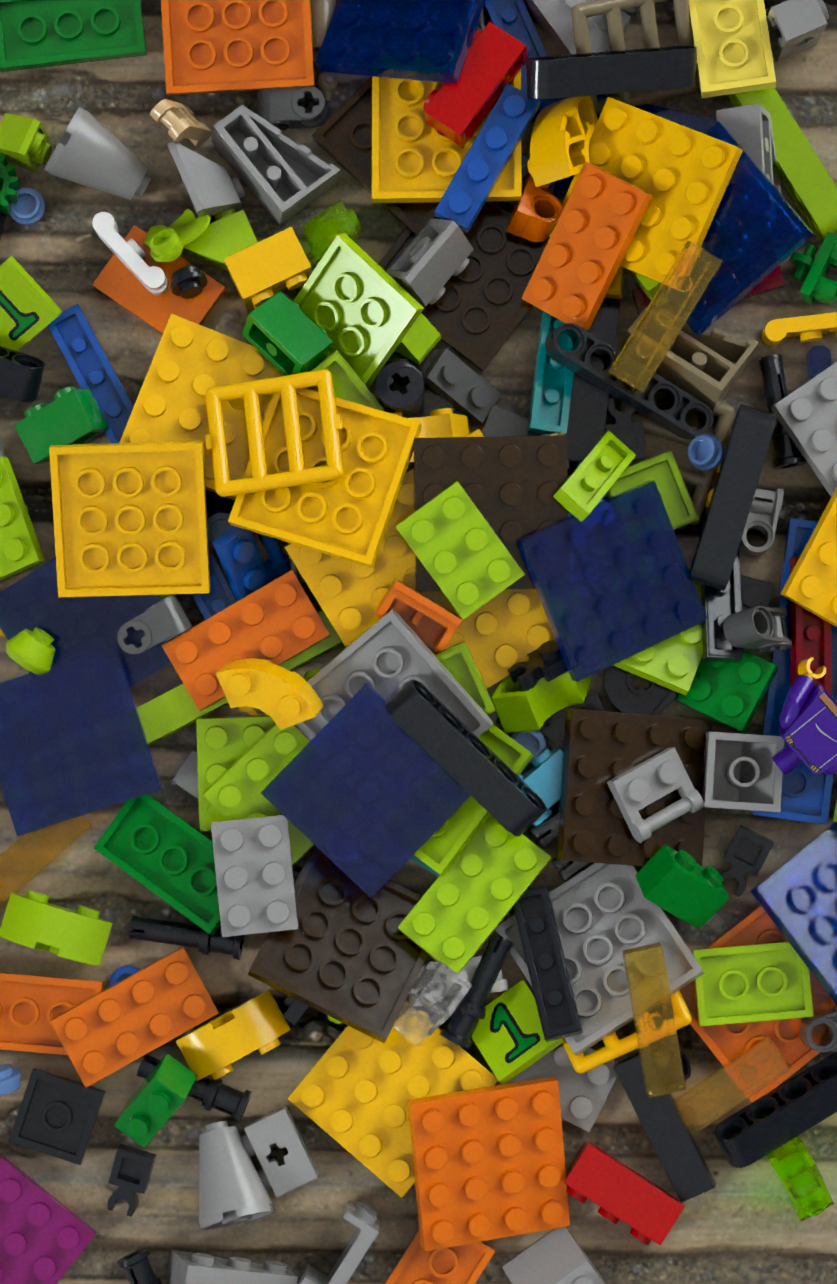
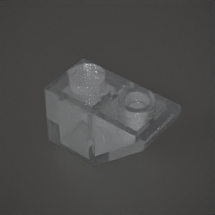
M430 961L411 988L392 1028L416 1046H419L452 1015L472 985L444 963Z

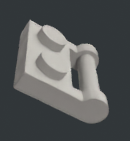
M675 747L665 749L607 782L633 837L639 843L651 838L653 831L689 811L695 813L704 807V801L700 793L694 788ZM678 790L681 797L680 800L650 817L642 819L639 813L640 809L672 791Z

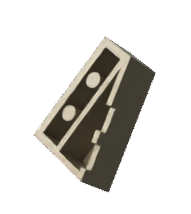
M646 307L627 330L620 352L705 403L713 413L749 367L759 342L749 338L747 342L724 336L726 331L714 328L713 332L692 326L691 320Z

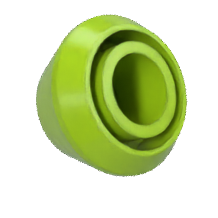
M35 627L33 631L24 629L6 642L7 655L23 668L39 676L49 673L51 670L56 649L51 645L54 639L38 627Z

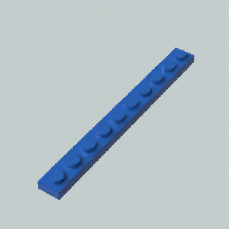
M76 304L64 310L48 327L81 389H90L109 427L104 432L110 443H119L134 406L79 304ZM210 548V593L192 594L205 620L238 601L234 599L229 583Z

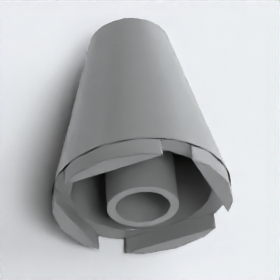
M80 106L44 168L50 175L131 200L134 194L141 198L151 180L150 177L145 175L148 167L91 113Z
M227 1121L206 1125V1132L199 1135V1224L201 1230L238 1225V1222L248 1219L253 1221L273 1214V1203L236 1126L228 1127Z

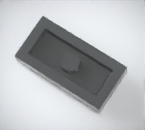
M447 348L441 349L422 376L427 385L476 425L483 423L501 395L499 391Z

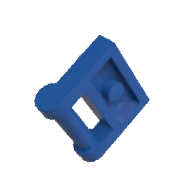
M232 526L212 543L234 599L239 601L267 585L276 576H282L289 572L291 566L288 556L282 552L278 539L260 534L269 557L263 563L252 534L253 532Z

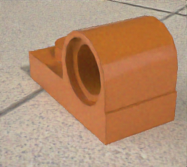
M528 171L522 186V197L515 204L506 228L507 232L533 242H543L549 238V234L556 226L563 211L558 198L546 192L550 183L535 187L533 177Z

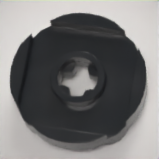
M607 663L604 671L603 687L610 703L621 713L655 715L666 709L673 701L677 692L649 680L647 681L651 685L647 690L643 687L636 690L632 687L634 683L631 677L632 673Z

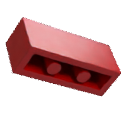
M491 22L487 24L483 31L477 30L468 43L467 53L461 61L456 59L451 64L445 76L447 80L439 91L434 89L428 95L423 106L426 124L462 148L494 107L506 84H511L528 58L527 46Z
M588 1140L585 1141L567 1169L566 1178L563 1181L568 1185L566 1192L584 1204L587 1199L593 1201L600 1206L597 1211L600 1215L614 1224H617L620 1219L630 1225L632 1229L629 1233L649 1245L651 1240L661 1245L685 1207L679 1199Z

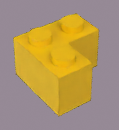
M292 226L224 259L229 275L248 313L254 311L285 287L288 290L301 287L308 280L307 277L312 274V267Z

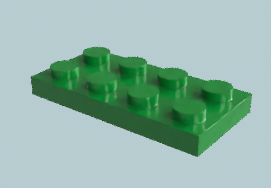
M0 0L1 72L147 55L141 0Z
M136 787L94 846V849L208 934L214 936L221 923L212 840L144 790Z

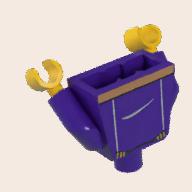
M814 657L799 663V676L786 696L779 717L780 726L778 729L781 737L788 745L776 753L772 759L785 775L802 762L814 775H820L821 773L827 775L837 774V702L820 682L814 686V680L826 674L825 666L818 667L815 673H812L810 663Z

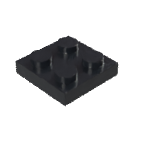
M37 1068L32 1069L9 1142L81 1165L106 1091L92 1086L85 1088L83 1083Z

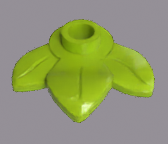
M186 209L170 226H152L144 240L146 247L151 249V257L156 262H171L181 255L183 247L197 239L208 228L210 217L207 214L196 218L190 209Z

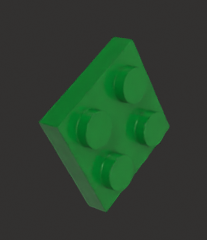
M744 649V659L740 663L705 661L702 655L689 692L686 696L679 693L676 700L745 734L779 668L777 665Z

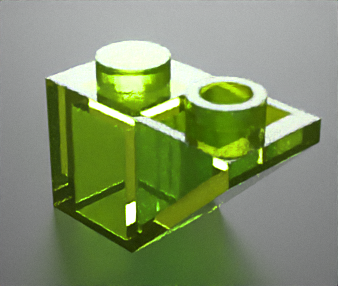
M342 200L335 202L302 226L304 237L317 264L337 235L347 234L358 246V237L362 236L360 231L361 225L352 207L346 210Z
M799 1136L766 1155L776 1178L801 1222L809 1217L821 1214L827 1207L834 1204L816 1163Z

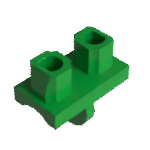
M827 232L815 259L813 258L818 248L812 244L807 245L804 254L792 252L789 259L797 267L792 277L795 280L802 282L806 273L809 272L802 285L800 294L804 296L802 301L812 306L815 301L834 305L837 300V282L826 278L831 267L837 269V235Z

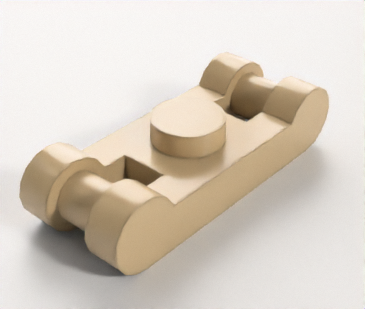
M163 99L150 112V116L157 123L162 122L169 129L168 135L175 142L187 138L198 147L212 133L204 123L199 122L194 117L195 113L186 104Z

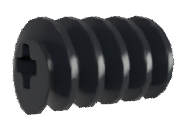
M397 361L381 369L376 379V392L380 404L385 409L384 411L388 413H402V417L412 416L420 409L424 400V380L421 372L416 367L407 362ZM399 384L402 389L406 388L407 393L401 395L398 390L394 391V386Z

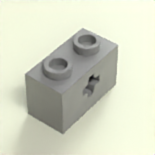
M787 0L771 7L767 16L771 50L777 62L817 45L828 24L826 20L829 19L828 10L823 0Z
M287 1105L245 1125L244 1130L246 1134L241 1136L250 1157L257 1155L262 1169L258 1170V1174L266 1191L273 1189L277 1198L318 1178L319 1171ZM274 1143L279 1148H287L284 1161H280L277 1156L270 1157L269 1154L273 1149Z

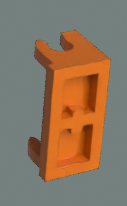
M396 578L374 612L375 616L381 618L394 608L426 646L438 653L440 651L443 652L462 622L460 616Z

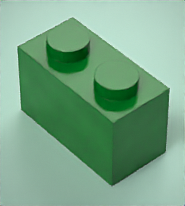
M281 291L249 313L242 335L284 376L312 371L327 358L333 344L326 331L322 327L315 325L302 312L300 306L286 297Z
M74 386L66 387L53 395L55 398L53 402L46 406L38 404L24 412L26 418L14 424L33 464L50 463L49 447L51 445L84 444L109 429L90 389H75Z
M666 844L635 875L645 899L697 929H700L729 899L722 884L724 879L717 870L711 866L704 868L696 863L694 858L686 851L679 850L677 852Z
M167 1053L126 1102L114 1126L145 1148L184 1102L198 1075Z

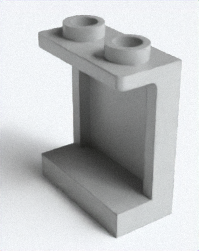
M359 1200L357 1204L348 1201L344 1208L343 1218L358 1227L328 1276L308 1264L301 1274L298 1284H347L379 1233L380 1220L376 1217L378 1212L363 1201Z

